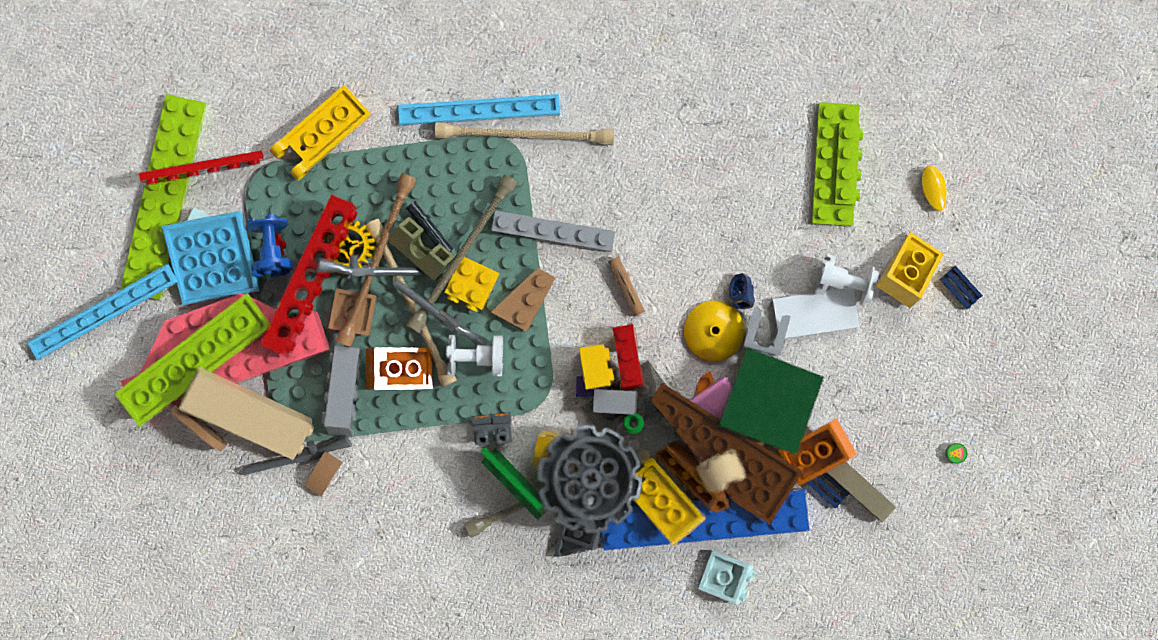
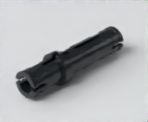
M416 201L406 207V210H408L417 224L424 229V232L435 246L441 242V245L449 252L453 250V247L450 246L430 220V215H426Z

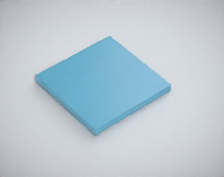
M241 210L162 226L173 272L178 280L177 287L182 306L261 290L258 277L253 276L251 272V264L254 263Z

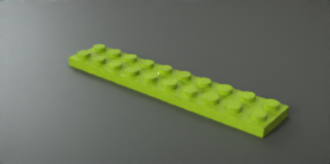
M166 94L148 171L194 163L207 103ZM187 175L178 176L179 180L167 182L166 179H160L158 184L146 185L145 183L120 290L167 264L170 266L171 260L162 226L180 222L190 178H187ZM163 291L151 298L162 300Z

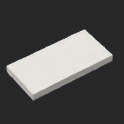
M854 288L829 290L824 295L809 293L772 299L777 333L782 315L791 316L785 338L860 327Z

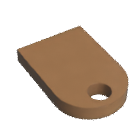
M176 405L171 410L174 416L216 450L223 451L228 445L201 418L179 409L180 405Z

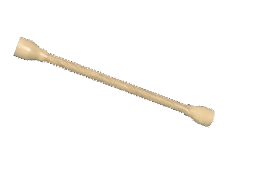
M435 123V138L439 139L467 134V136L573 138V140L576 138V140L589 139L603 145H614V129H601L589 133H575L572 131L549 132L546 130L544 132V130L523 131L520 129H466V127L461 128L448 123Z
M375 219L365 224L367 232L371 233L370 236L375 239L378 246L379 241H381L380 238L383 236L384 228L380 220ZM385 245V250L382 253L389 267H398L393 256H391L392 254H390L388 246ZM394 276L395 279L405 284L402 276ZM402 293L407 305H409L411 314L413 315L419 311L416 308V303ZM425 324L421 333L423 338H425L424 340H426L425 343L428 345L427 347L432 357H434L433 359H435L438 379L442 387H445L457 381L455 375L447 374L448 366L440 357L441 355H439L440 353L435 343H433L434 341H432L433 339Z

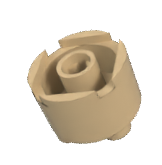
M734 449L726 450L727 454L723 456L719 453L702 462L700 466L695 467L704 486L710 492L723 490L727 487V482H737L745 477V471Z

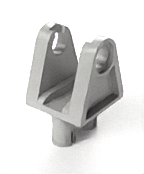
M754 307L744 346L767 355L772 353L780 356L791 316L782 315L775 344L765 348L758 346V341H755L762 310Z

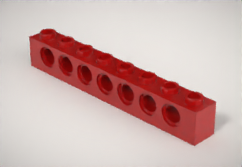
M331 194L260 344L264 348L284 357H288V354H292L294 351L296 337L303 332L305 327L304 320L306 316H310L314 308L312 303L315 297H319L323 288L321 284L324 278L327 279L330 272H316L317 262H315V258L318 254H324L325 260L333 261V259H337L340 253L339 246L342 241L346 240L349 233L348 227L351 222L355 221L358 214L357 208L353 203ZM342 217L340 224H333L334 218ZM333 235L331 243H324L326 236ZM311 272H315V279L312 281H307V275ZM301 291H307L306 298L298 300V294ZM298 310L297 317L289 319L290 311ZM284 328H288V336L285 338H281V330Z

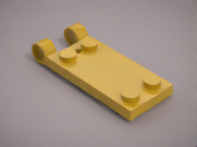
M343 85L281 140L276 142L271 147L270 152L278 159L291 147L302 159L290 172L299 181L307 175L310 169L372 115L350 90ZM302 146H305L306 150L301 151L300 148Z
M643 448L636 456L644 467L636 473V476L646 478V480L642 482L639 498L634 501L674 546L702 523L705 517Z

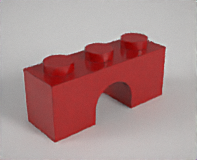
M633 324L613 327L622 388L625 391L645 388L643 371L638 355L639 346L636 328Z

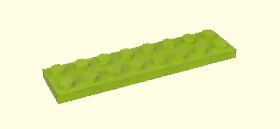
M245 294L118 390L115 395L136 424L141 427L185 394L198 367L213 373L266 333L270 323L250 295Z

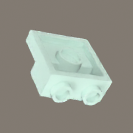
M712 550L698 589L734 604H740L747 597L748 590L745 589L747 583L751 582L754 578L755 571L752 570L754 565Z

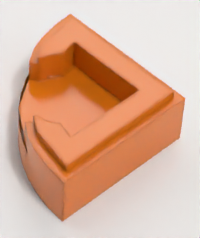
M711 371L705 373L699 379L696 386V395L714 383Z

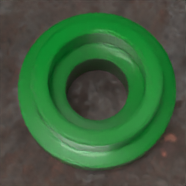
M628 414L624 418L623 426L628 433L636 434L643 429L644 421L639 414ZM637 421V426L631 427L630 423Z

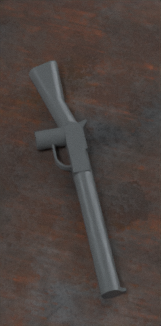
M350 255L349 266L319 258L316 266V272H340L348 274L347 279L352 276L421 275L423 277L425 273L419 267L373 268L365 261H358V255ZM358 263H366L368 267H358Z
M398 279L393 282L392 286L433 315L435 319L450 331H455L456 334L459 333L476 345H487L486 338L460 325L462 317L459 314L453 317L449 313L437 309Z
M347 436L319 448L316 447L314 441H308L306 444L308 448H303L301 454H297L294 460L283 457L242 468L243 474L246 476L293 463L297 464L316 460L322 457L325 451L330 452L352 447V443Z

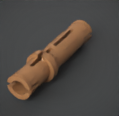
M620 256L608 261L616 277L614 280L618 282L633 316L645 312L630 281V274L626 272Z

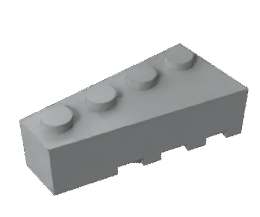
M335 346L334 352L330 353L332 371L328 372L327 384H330L329 392H325L324 404H327V409L322 414V424H324L329 435L354 437L351 421H354L356 418L353 401H356L358 397V385H355V383L359 381L362 354L360 348Z

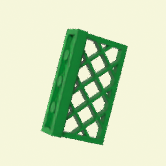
M484 447L480 451L485 456L481 463L539 521L547 511L539 499L538 491L496 448L489 452Z

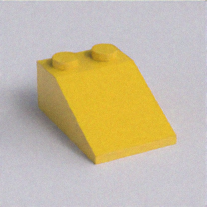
M909 232L884 270L876 286L911 308L922 298L944 254L912 232Z

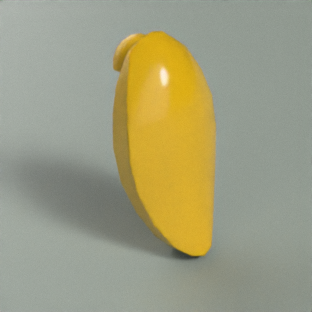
M927 166L922 173V189L929 204L935 210L942 211L946 205L947 195L945 179L938 168Z

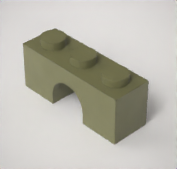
M407 217L397 226L388 241L435 281L447 269L455 256L440 243L434 249L425 247L421 242V234L424 229L410 217Z

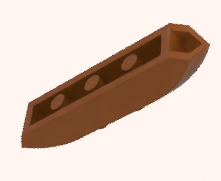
M663 436L658 437L655 456L710 511L720 512L729 508L728 499L723 490L710 492L704 486L695 468L700 466V463L677 442Z

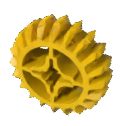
M356 221L354 226H352L351 222L348 230L359 233L363 240L352 241L348 235L346 240L342 241L339 246L340 253L345 254L348 264L341 263L337 259H333L332 262L349 266L350 255H355V251L364 246L363 253L358 261H365L370 265L366 258H374V255L369 254V251L376 250L375 247L370 246V244L375 243V239H368L371 233L369 231L364 233L366 231L365 225L359 229V221ZM333 235L325 237L324 240H327L326 244L333 241ZM347 241L349 244H353V247H350L349 253L347 250H343V247H346Z

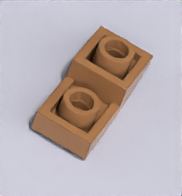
M325 451L304 486L322 497L343 462Z

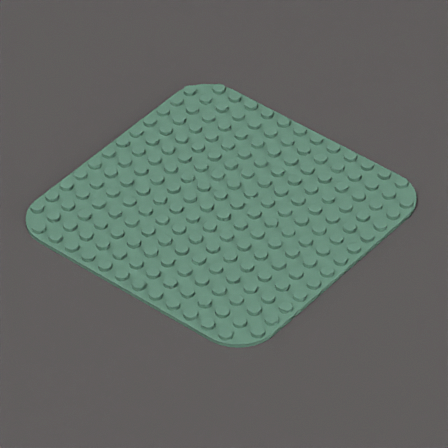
M471 135L332 153L326 155L299 181L290 172L302 159L279 160L262 167L251 179L246 192L248 220L265 219V216L269 214H276L278 219H287L288 226L282 230L275 231V234H279L281 240L286 242V248L283 249L284 256L281 258L292 261L296 258L301 259L331 194L356 206L358 214L352 226H354L356 221H359L360 229L363 225L379 219L385 229L391 209L394 207L393 204L396 202L398 180L401 173L416 178V182L406 199L402 201L403 204L392 228L393 230H391V235L407 217L415 221L408 210H406V207L416 201L425 214L430 215L432 223L441 232L450 246L453 247L450 253L456 256L459 253L458 251L462 249L461 247L464 242L469 238L468 236L471 231L476 227L475 225H477L481 216L486 212L485 210L491 201H493L498 183L504 174L513 178L518 184L498 204L497 208H495L496 211L533 217L525 159L520 150L511 141L500 136L493 137V135ZM493 213L483 230L479 232L480 234H478L477 239L472 243L473 245L469 247L470 249L465 254L466 256H464L500 273L484 309H478L475 312L467 308V303L461 300L456 303L447 299L448 294L445 293V290L450 280H448L447 285L439 293L440 295L434 304H432L437 309H441L453 317L459 314L462 317L460 325L486 338L487 345H493L494 335L503 337L502 376H493V366H477V362L456 361L455 377L457 381L442 387L438 379L435 359L432 357V389L366 390V348H428L422 333H417L406 325L412 316V312H410L409 305H407L402 293L392 286L396 280L395 277H373L368 294L376 295L377 300L370 336L355 334L351 346L353 348H360L362 353L359 381L355 383V385H358V397L356 401H353L356 418L354 421H351L354 436L472 421V416L491 415V419H493L492 414L511 412V416L528 413L542 404L548 396L553 382V367L544 301L528 331L491 313L537 268L540 269L536 239L492 232ZM342 217L334 218L333 223L340 224L339 222L342 220ZM249 231L253 260L256 262L261 260L260 248L263 247L262 233ZM349 231L348 235L352 241L363 240L359 233ZM423 231L421 242L428 249H434L436 246ZM347 241L346 247H343V250L345 249L349 253L350 247H353V244L351 245ZM376 241L370 244V246L377 248ZM389 241L387 242L390 254H392L391 256H393L398 267H418ZM364 246L355 251L358 259L363 253ZM369 251V254L372 255L376 253L375 251ZM339 253L337 260L348 264L345 254ZM318 254L315 262H318L319 258L324 259L325 255ZM382 255L377 268L389 267L385 260L386 258ZM367 257L366 260L372 263V259ZM364 263L361 264L363 267H368ZM444 271L435 281L426 273H424L423 277L421 275L402 277L410 289L427 301L434 288H436L435 286L439 284L438 282L446 272ZM313 272L310 281H312V280L315 279V277H316V273H315V272ZM330 272L328 278H324L321 284L323 286L319 297H315L312 304L314 305L313 311L319 314L331 349L330 351L266 374L269 399L312 418L314 429L311 436L305 438L304 441L306 442L344 437L329 435L324 424H322V414L327 409V404H324L325 392H329L330 384H327L328 372L332 371L330 353L334 352L335 346L349 347L336 342L339 330L328 328L336 288L360 292L366 276H352L347 279L348 275L344 273ZM263 274L264 278L258 277L261 290L256 291L257 299L278 308L283 297L262 288L272 278L270 274ZM307 291L304 292L301 300L306 298ZM416 303V308L419 310L421 306ZM298 310L290 311L289 315L297 317ZM428 314L425 323L426 329H428L433 339L432 341H434L433 343H435L440 353L439 355H441L440 357H442L447 366L449 363V358H447L449 335L456 336V349H477V345L459 333L456 334L455 331H450L435 319L433 315Z

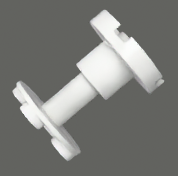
M826 253L824 256V260H827L826 264H821L816 285L820 287H816L815 293L824 295L828 286L843 289L846 286L862 291L861 306H864L867 302L870 303L873 296L871 286L872 283H876L879 271H876L875 267L871 266L866 279L849 275L847 269L834 266L835 255Z
M449 335V346H447V358H449L448 375H455L456 361L477 362V366H493V376H502V336L494 335L493 345H477V349H456V336Z

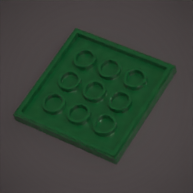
M746 347L718 426L797 455L824 376Z

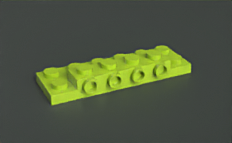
M818 103L812 224L853 226L854 205H856V201L860 200V189H856L857 181L861 180V169H858V161L862 160V149H859V141L863 140L864 130L860 129L859 123L860 105Z

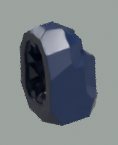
M745 273L736 274L730 282V304L736 309H750L755 302L754 286L752 285L751 278Z

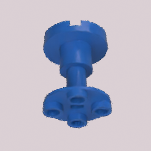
M269 214L265 216V219L247 220V230L262 233L263 247L260 248L261 260L251 264L253 276L264 278L263 274H270V277L287 275L293 270L292 260L281 258L280 246L276 245L275 231L286 228L288 226L287 219H278L276 214Z

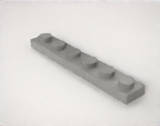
M496 210L492 225V232L612 252L615 231Z

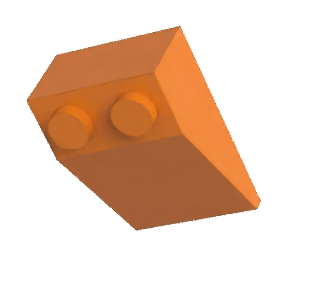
M366 348V390L432 389V355L429 348Z
M837 418L804 435L797 455L781 449L778 450L784 460L803 471L797 481L798 486L857 455Z

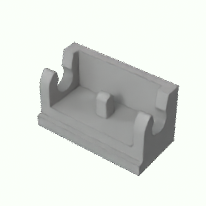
M594 390L593 412L635 414L637 412L638 392Z

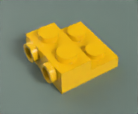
M464 257L452 275L445 293L448 294L447 299L456 303L461 300L467 303V308L477 312L478 309H484L500 273Z

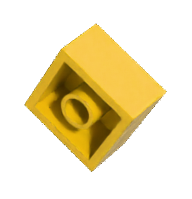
M604 344L579 348L586 390L610 386V382L614 381L612 368L608 369L607 362L610 361L609 348H604Z

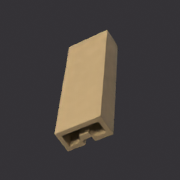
M198 367L189 388H187L180 402L179 409L294 460L297 454H301L305 438H309L314 429L312 418L201 367Z

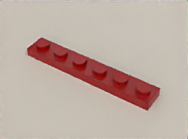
M262 150L142 172L139 173L140 182H145L146 185L158 184L160 179H166L169 182L179 180L178 176L187 175V178L199 176V172L207 171L208 174L220 172L219 168L228 167V170L240 168L241 164L248 163V166L259 165L260 161L264 160Z

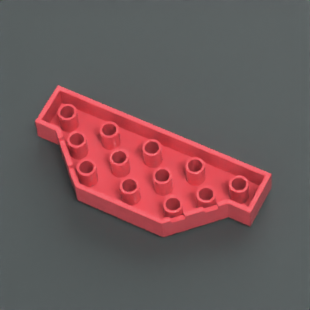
M240 293L164 321L140 374L245 294ZM250 296L269 323H271L277 308ZM312 311L310 316H306L304 330L301 335H297L295 349L292 354H288V357H284L261 346L260 344L265 336L264 333L213 373L239 384L330 351L331 349L318 312ZM289 315V319L296 318L292 315ZM282 329L280 332V337H287L289 334V329ZM138 375L121 380L122 386L124 387ZM182 395L180 398H178L176 401H174L172 404H170L162 411L173 408L176 405H180V402L184 395Z

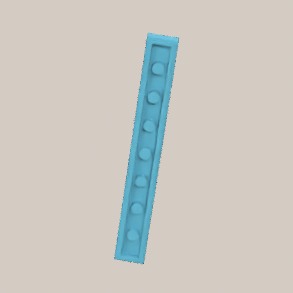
M559 94L397 105L399 126L560 115Z
M167 264L27 342L36 360H39L178 283V280Z

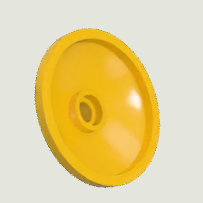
M707 301L699 304L689 313L684 324V338L687 346L696 356L707 361L728 359L739 350L745 336V326L741 315L734 307L722 301ZM713 327H718V334L712 333Z

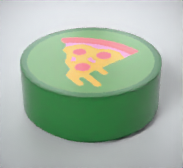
M952 443L946 449V457L952 463H962L967 458V449L960 443Z

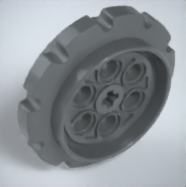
M593 425L571 428L569 437L564 433L556 436L545 448L548 452V457L539 459L536 481H540L543 487L538 490V496L547 512L552 510L556 512L554 520L570 530H577L578 526L581 525L585 533L605 531L608 529L610 521L613 524H619L633 510L630 506V501L639 498L642 478L635 474L636 469L640 468V463L632 447L624 448L622 446L624 439L616 432L602 428L597 433ZM587 452L593 458L590 464L585 461V454ZM605 462L610 465L608 474L604 473L602 469ZM570 463L575 466V472L572 475L567 471V466ZM587 475H591V476H590V479L592 480L591 483H587V482H588V479L586 478ZM606 483L611 487L608 495L603 491V486ZM570 484H573L576 488L573 496L568 493V486ZM589 494L594 499L590 506L586 503V497Z

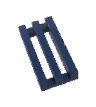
M956 265L939 279L966 310L983 296ZM953 272H954V273L962 280V282L972 291V293L975 295V297H973V296L967 291V289L956 279V277L952 274ZM948 277L970 300L968 303L946 280Z
M826 472L822 475L842 492L841 496L821 478L816 477L814 479L837 499L835 502L811 480L806 482L835 509L850 494Z

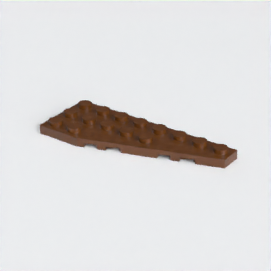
M661 383L651 399L654 405L701 462L719 453L723 456L727 454L726 450L734 449L745 471V477L737 482H727V487L724 490L735 503L768 524H771L803 471L753 439L718 426L720 421L718 417L664 383Z

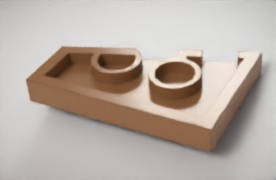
M537 268L491 313L528 331L556 277Z

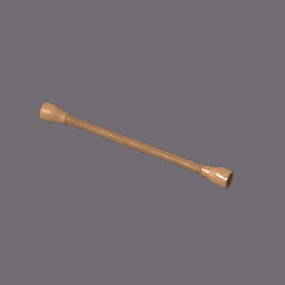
M404 173L400 175L396 202L393 204L394 207L391 209V214L388 217L389 219L382 233L383 236L380 238L381 241L378 243L379 246L376 248L377 251L374 253L370 267L377 268L379 265L378 262L381 260L380 257L383 255L382 252H384V247H386L385 245H387L391 230H393L392 228L403 204L402 201L406 199L415 185L416 178ZM374 276L365 277L357 297L358 300H356L353 312H351V317H349L350 319L340 330L336 342L349 347L352 346L355 338L357 316L360 314L359 311L362 309L361 306L364 304L363 301L366 299L365 296L368 294V289H370Z

